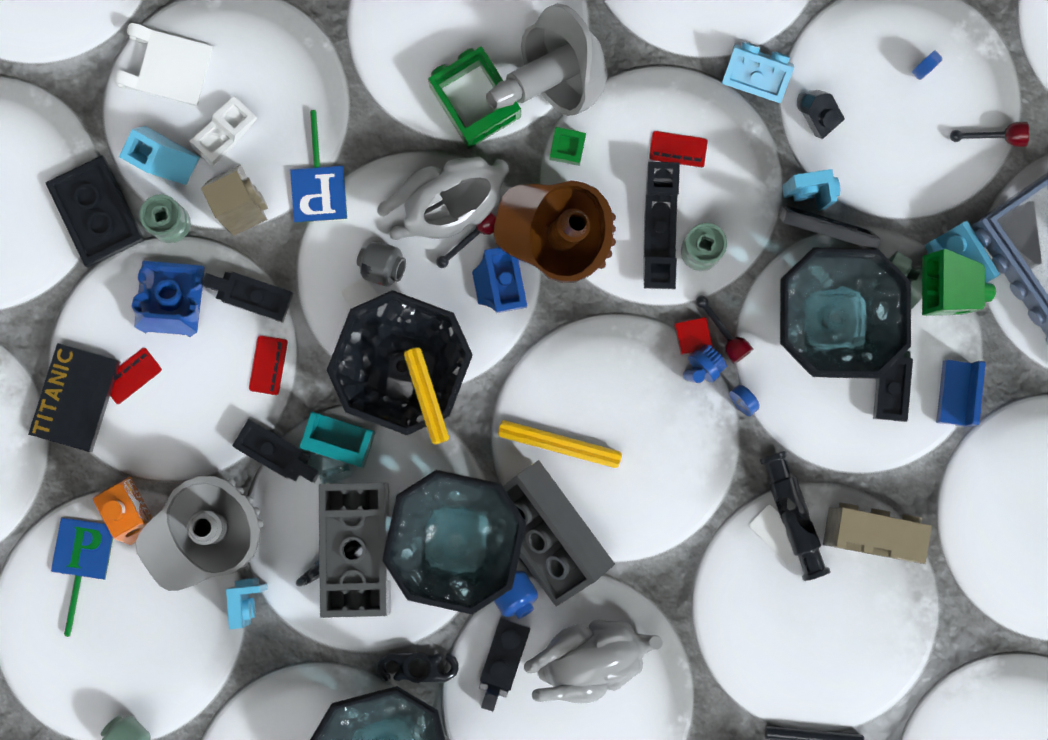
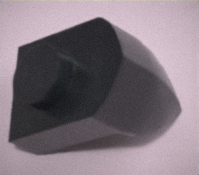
M810 90L798 95L797 107L804 115L816 137L820 139L825 138L845 120L832 94L821 90Z

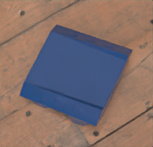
M143 261L137 278L139 281L138 294L133 298L131 305L135 314L134 328L145 334L155 332L187 335L188 337L196 334L205 267L202 265Z

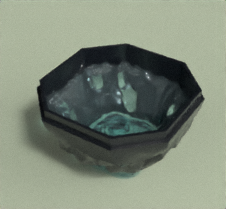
M813 247L780 279V344L812 377L879 379L911 347V281L879 249ZM834 312L840 316L841 323L833 321L832 315Z
M435 470L397 494L382 561L408 601L473 615L513 588L526 522L501 483ZM459 535L462 538V544L459 547L451 546V536Z
M395 686L332 703L310 740H445L438 710L402 688Z

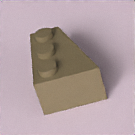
M241 165L208 180L201 187L215 218L233 236L268 220L264 213L268 206L261 192H258L256 186L246 176Z
M841 502L839 507L829 508L823 540L824 546L926 564L932 526L922 524L921 517L903 514L902 519L890 517V511L871 508V512L868 513L858 511V505Z

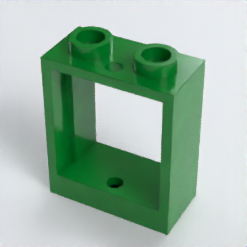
M482 46L476 50L473 48L467 49L458 56L456 62L449 66L443 64L431 72V77L428 78L430 89L468 149L521 118V108L516 101L511 106L496 109L466 128L442 88L479 66L493 88L500 81H503Z

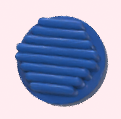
M704 345L688 356V360L693 368L685 370L683 378L688 382L701 383L705 379L713 383L720 377V373L727 367V364L721 354L715 351L711 345Z

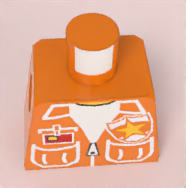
M131 476L93 497V501L112 537L128 545L136 542L139 533L153 518Z

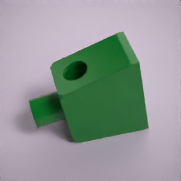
M941 249L922 256L923 316L964 315L983 310L985 302H991L994 299L996 288L993 284L985 282V267L982 263L948 249Z

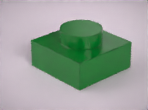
M556 127L549 160L580 166L586 133Z

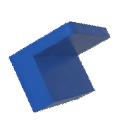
M954 360L943 361L936 423L962 427L979 425L985 361L973 363Z

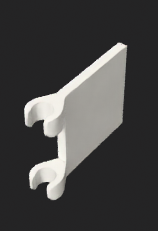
M130 23L127 29L129 38L132 41L148 44L139 77L118 70L114 76L116 85L123 89L137 90L198 106L213 46Z

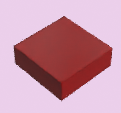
M706 317L674 324L680 355L693 353L704 345L712 346Z

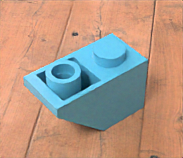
M147 126L131 130L119 156L146 173L184 185L188 183L200 159V156Z

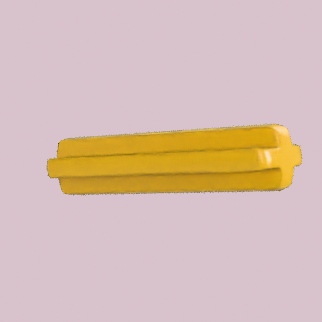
M420 348L409 349L404 352V357L431 442L433 444L446 442L449 440V435Z

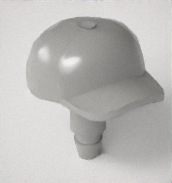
M557 3L551 5L540 14L534 25L525 30L522 36L521 52L525 66L507 74L505 81H500L486 94V100L492 109L511 106L516 101L524 103L541 94L561 114L567 116L577 115L588 110L604 92L607 80L606 63L601 45L575 10L564 4Z
M197 476L183 482L172 491L163 509L139 533L135 543L137 554L160 587L168 591H179L211 577L233 574L245 567L255 556L260 542V528L263 527L264 523L257 517L260 514V509L252 506L253 498L243 495V488L234 487L235 481L233 479L226 481L215 476Z

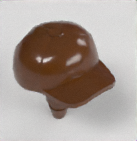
M570 180L553 185H517L509 188L501 198L493 236L496 245L503 252L536 267L548 279L560 283H575L589 277L598 268L603 269L606 267L605 260L612 256L610 249L616 244V240L613 238L614 234H612L616 231V227L613 225L616 215L612 213L607 199L599 190L583 182Z

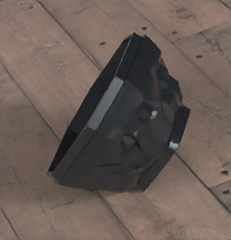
M394 290L351 308L327 367V373L345 413L404 435L412 434L427 427L409 370L407 369L405 372L397 370L398 362L406 361L404 357L405 351L412 348H420L443 419L449 417L473 356L455 314Z

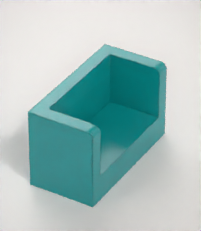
M311 411L299 448L364 468L376 432Z

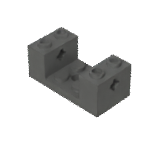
M388 483L319 484L320 618L387 616L391 613V581L387 580V568L382 561L387 540L386 516H390ZM350 540H356L362 546V554L357 559H349L344 553V546Z

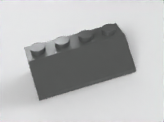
M539 460L503 485L526 522L519 557L556 607L596 582L615 565ZM503 516L502 521L508 525V521Z

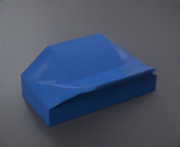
M499 247L484 250L482 261L472 271L478 304L490 307L496 313L527 308L518 259L503 252Z

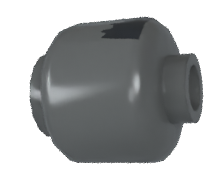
M373 241L366 249L362 248L357 256V266L360 267V274L363 279L379 285L390 286L395 281L399 282L403 277L406 259L403 258L402 252L398 247Z

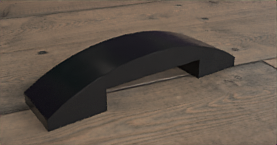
M648 161L643 246L644 289H676L677 258L675 257L680 162Z

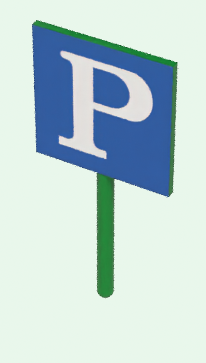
M311 110L314 168L290 170L294 223L347 219L344 166L320 167L317 115L315 110Z

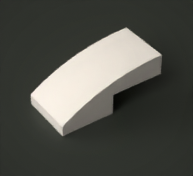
M233 96L212 115V121L189 141L190 147L213 167L242 138L256 121L257 116Z

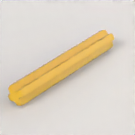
M502 420L498 429L499 437L612 468H618L621 462L622 453L620 451L510 421Z

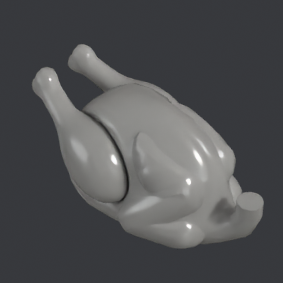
M481 157L450 160L442 170L435 166L424 167L412 174L394 195L381 202L377 213L385 217L391 211L404 204L406 212L404 225H396L391 228L390 238L393 240L414 236L431 239L455 236L469 224H480L498 206L502 196L500 189L509 172L508 163L498 159L492 166L488 165Z
M593 620L589 624V628L584 625L570 626L558 633L545 650L524 664L525 672H537L540 680L553 686L533 690L532 698L537 702L562 700L584 704L597 701L605 695L607 689L612 691L620 689L640 673L643 668V656L653 649L658 650L663 644L662 639L657 635L638 634L634 632L633 627L628 622Z

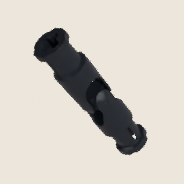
M786 450L762 458L760 462L765 465L771 481L769 487L780 518L785 525L793 554L798 556L804 572L802 576L803 581H809L831 573L829 567H825L819 550L821 544L814 525L810 520L809 511L796 476H792L786 460L788 455ZM788 498L796 505L794 509L788 510Z

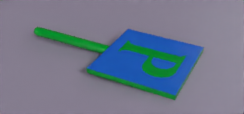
M61 518L51 572L75 575L64 632L65 637L71 635L82 576L106 580L113 537L106 524Z

